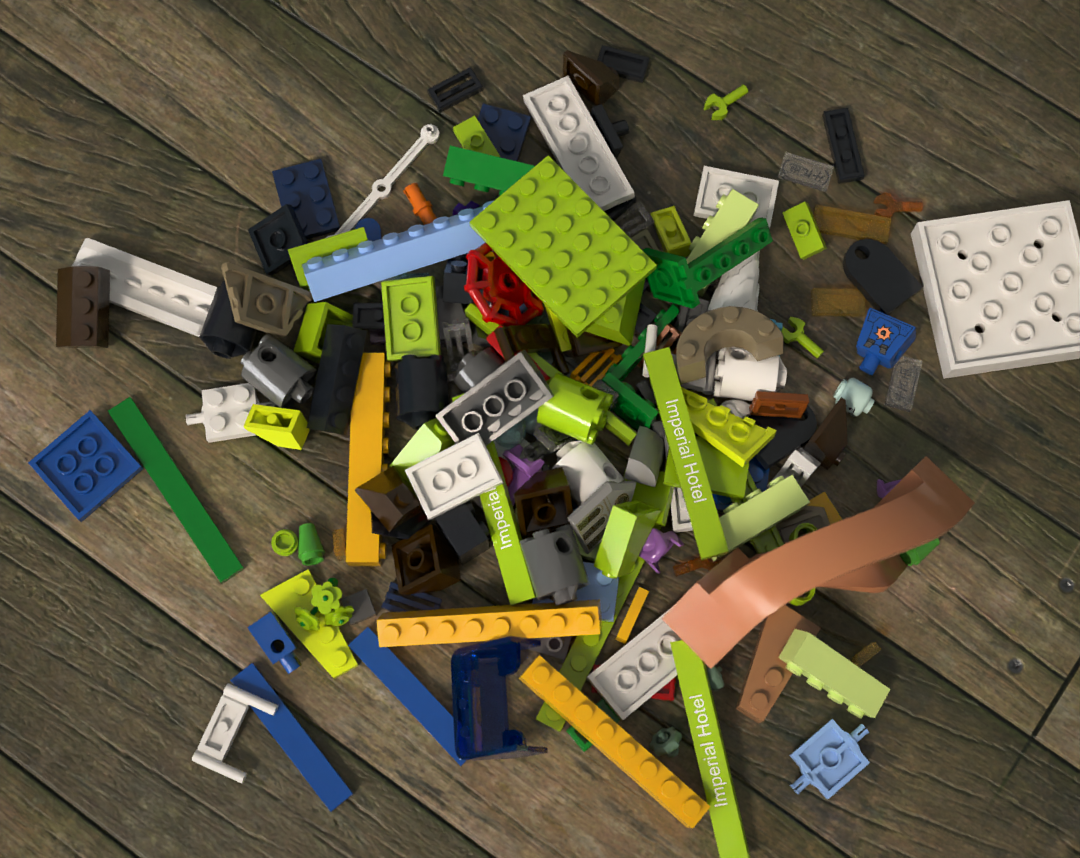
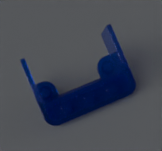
M507 636L462 647L453 653L451 658L454 742L456 755L461 760L514 759L548 753V747L526 746L524 734L519 730H509L506 676L513 675L518 671L521 664V650L541 646V640Z

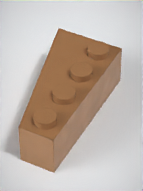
M785 604L764 618L735 708L758 724L765 720L793 674L785 668L787 663L778 657L794 629L809 632L815 637L821 629Z

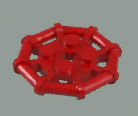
M486 242L475 250L468 252L466 256L468 260L467 280L464 290L469 293L481 312L482 320L486 323L493 322L508 327L510 325H525L536 316L542 315L544 311L542 301L534 292L531 296V289L494 251L495 258L492 261L485 257L486 254L493 251ZM478 266L483 269L482 281L477 282ZM505 277L507 278V282L510 283L511 287H507L504 284ZM524 303L527 306V310L521 314L519 307ZM502 308L509 311V316L497 312Z

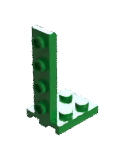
M755 219L690 263H687L686 257L650 248L643 249L642 251L657 265L656 270L647 277L653 297L692 309L700 304L697 294L699 290L773 242L767 219Z
M672 305L667 311L662 309L654 319V322H656L654 325L658 326L657 337L667 324L674 325L675 318L679 313V309L675 305ZM647 327L639 335L638 340L640 341L635 347L630 345L621 356L623 360L618 365L616 363L611 365L602 379L603 384L599 387V390L614 395L610 410L637 432L639 426L651 429L659 414L651 401L648 399L643 400L636 394L630 384L623 382L643 358Z

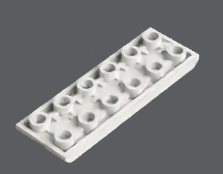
M85 238L72 265L96 266L110 270V303L198 337L217 289L213 285L90 238Z

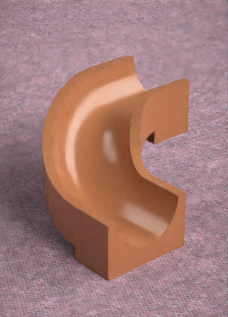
M925 456L873 509L811 532L773 551L757 554L750 559L737 547L697 581L663 616L662 620L711 669L764 618L784 604L815 587L868 593L886 591L908 567L899 554L933 541L950 531L966 515L975 502Z

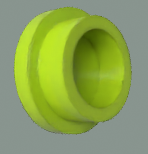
M288 529L276 532L271 541L272 549L280 556L292 555L296 552L299 545L297 535Z

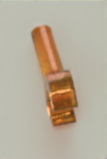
M882 193L873 202L874 204H885L887 206V209H877L874 213V216L881 220H890L895 212H922L923 210L922 202L895 201L891 193Z
M699 556L672 568L676 577L699 568L707 569L709 572L722 560L712 563L708 559L701 560Z

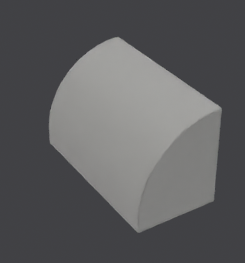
M639 426L624 479L656 487L666 452L664 441L653 430Z

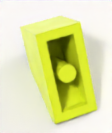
M256 404L252 405L243 426L246 430L278 447L302 450L310 431L307 428L308 422L300 410Z

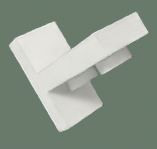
M801 447L790 455L772 481L781 475L785 479L793 475L799 486L802 487L821 463Z

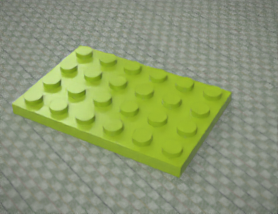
M549 155L469 222L470 227L577 338L657 268V265Z

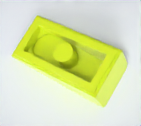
M675 206L650 213L663 251L688 257L692 252L689 250L691 240Z

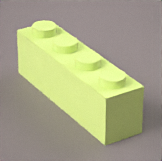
M734 189L731 190L728 196L723 194L716 205V208L719 209L714 217L710 215L702 227L705 232L701 238L696 236L691 243L689 250L692 252L686 259L687 263H690L748 225L756 214L759 204ZM710 284L699 290L697 294L703 296Z
M781 475L769 483V489L764 492L757 489L746 496L747 502L740 506L735 502L723 510L724 515L719 517L729 553L804 509L810 503L793 475L786 479ZM726 554L716 556L711 559L714 562L720 559L721 557L725 556Z
M794 629L778 657L787 663L785 667L787 670L798 676L803 674L808 678L806 682L818 690L825 689L828 692V698L838 704L845 703L849 706L847 711L859 718H862L863 715L875 718L891 690L806 631Z

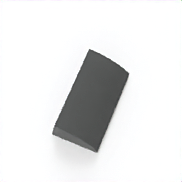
M524 349L435 416L456 444L479 433L485 446H487L554 397V394Z

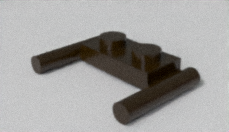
M510 325L506 329L500 327L494 330L506 362L513 358L514 354H518L524 349L527 353L550 351L558 371L564 376L570 373L551 325Z

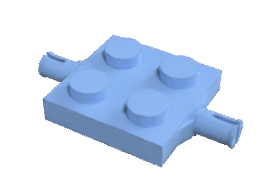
M833 719L829 720L789 755L799 766L802 776L790 785L791 788L795 789L794 791L799 794L811 784L826 799H829L870 763L861 753L857 744L869 731L864 729L865 726L863 724H860L849 734L843 731Z

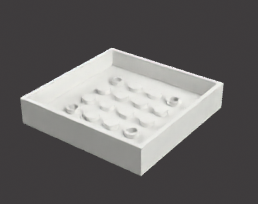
M1070 200L923 221L916 224L911 232V238L943 379L1080 358V239ZM1034 243H1039L1041 248H1036ZM958 254H963L965 259H960ZM1052 315L1057 316L1059 322L1054 321ZM975 327H980L982 333L976 332Z

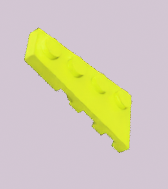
M681 387L694 432L740 466L744 467L775 437L777 430L770 427L764 429L755 425V420L746 416L742 419L731 414V409L722 405L719 407L707 403V398Z

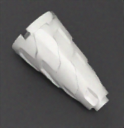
M760 250L721 276L707 311L735 306L749 308L758 312Z

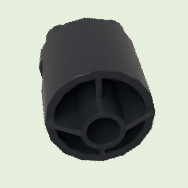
M222 281L221 286H218L215 291L199 338L213 354L231 359L251 351L258 330L235 322L225 281Z
M416 355L402 356L401 362L395 365L396 418L413 429L419 430L424 423L435 419V415L449 405L447 363L444 362V356L431 355L428 358L417 359Z

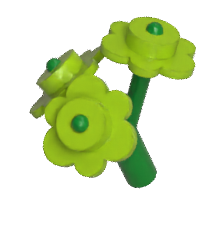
M329 578L323 585H315L312 588L313 598L311 604L314 608L311 611L305 608L302 609L299 606L294 608L297 614V622L301 627L307 630L314 629L318 631L320 629V621L314 616L318 611L325 614L326 625L341 626L352 618L353 606H340L339 599L342 597V590L337 587L338 580L336 578Z

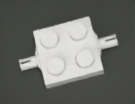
M249 383L202 390L203 406L201 412L186 414L187 425L203 423L208 443L255 436L254 433L243 427L252 405L277 406L272 401L260 403L257 398L256 389Z

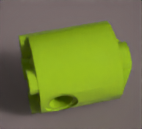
M556 373L555 376L546 381L554 397L538 408L537 423L593 445L597 438L598 430L602 431L605 427L608 416L604 415V412L610 408L614 395Z

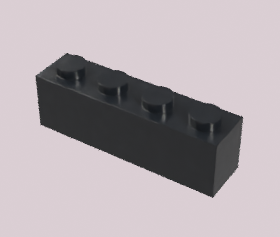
M327 324L307 428L347 435L367 331L346 325Z

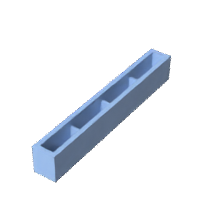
M493 201L486 202L482 207L476 209L461 210L457 215L451 217L436 218L432 223L426 225L418 224L411 226L407 231L401 233L386 234L382 239L373 242H361L357 247L348 250H336L332 255L323 258L313 257L309 259L307 263L302 264L314 302L468 253L470 250H475L484 244L485 241L470 227L469 222Z

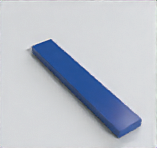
M369 627L348 645L460 766L481 748L472 736L388 647H379L378 636Z
M251 663L230 680L234 686L278 705L274 716L251 705L249 706L330 812H333L354 794L254 663Z

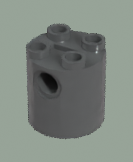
M266 334L260 340L259 346L253 352L248 351L241 359L240 363L244 366L241 373L242 378L279 408L289 409L297 402L303 404L314 392V387L311 385L316 378V369L277 337Z
M492 346L483 351L472 350L459 362L454 383L463 393H466L505 364L506 361Z
M571 524L561 526L553 533H550L549 529L540 530L533 533V537L520 541L537 600L550 599L556 603V606L567 604L577 600L576 590L590 584Z

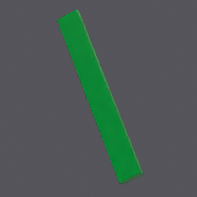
M129 397L108 410V413L219 582L223 584L245 568L133 399Z

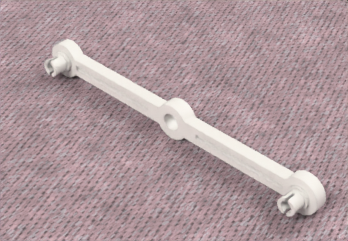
M428 124L421 129V137L384 179H379L373 183L372 192L334 235H329L326 238L354 230L356 224L370 212L380 199H387L391 195V186L428 144H434L438 141L440 134L435 125ZM384 186L386 189L383 192H379L378 188Z

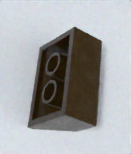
M72 266L58 269L56 347L108 348L110 270L96 266Z

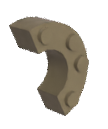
M721 307L701 314L688 324L677 344L676 358L680 385L705 378L707 360L714 352L722 348L738 347L745 349L755 357L757 362L783 354V335L780 329L767 316L744 307Z

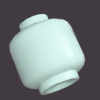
M850 378L847 381L843 379L833 395L836 399L835 404L841 397L846 400V413L853 417L859 416L862 412L867 414L875 402L871 398L873 394L872 388L856 378Z

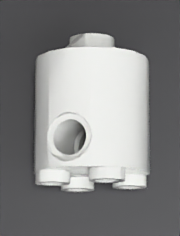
M726 347L718 350L717 359L719 362L715 365L714 380L719 381L714 383L713 396L752 401L753 398H756V391L778 392L780 389L785 388L787 368L779 355L757 362L750 352L742 348Z
M580 440L570 441L556 453L557 463L552 469L563 468L569 483L571 498L578 507L606 481L626 482L595 443L590 445Z

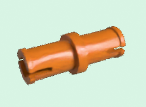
M412 183L403 190L414 208L413 213L415 216H419L423 225L432 223L437 218L432 210L433 205L430 201L426 200L417 183Z

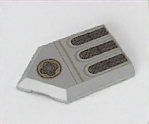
M606 481L568 517L586 554H589L602 541L613 505L632 500L636 482L616 483L615 481Z

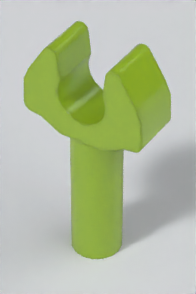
M741 85L723 98L715 94L710 95L705 102L704 110H708L712 106L719 108V110L712 114L711 120L726 118L728 113L727 106L748 94L747 87Z
M790 317L788 323L795 328L796 332L791 333L783 327L781 331L783 341L786 344L797 341L818 359L824 350L804 334V321L799 318Z

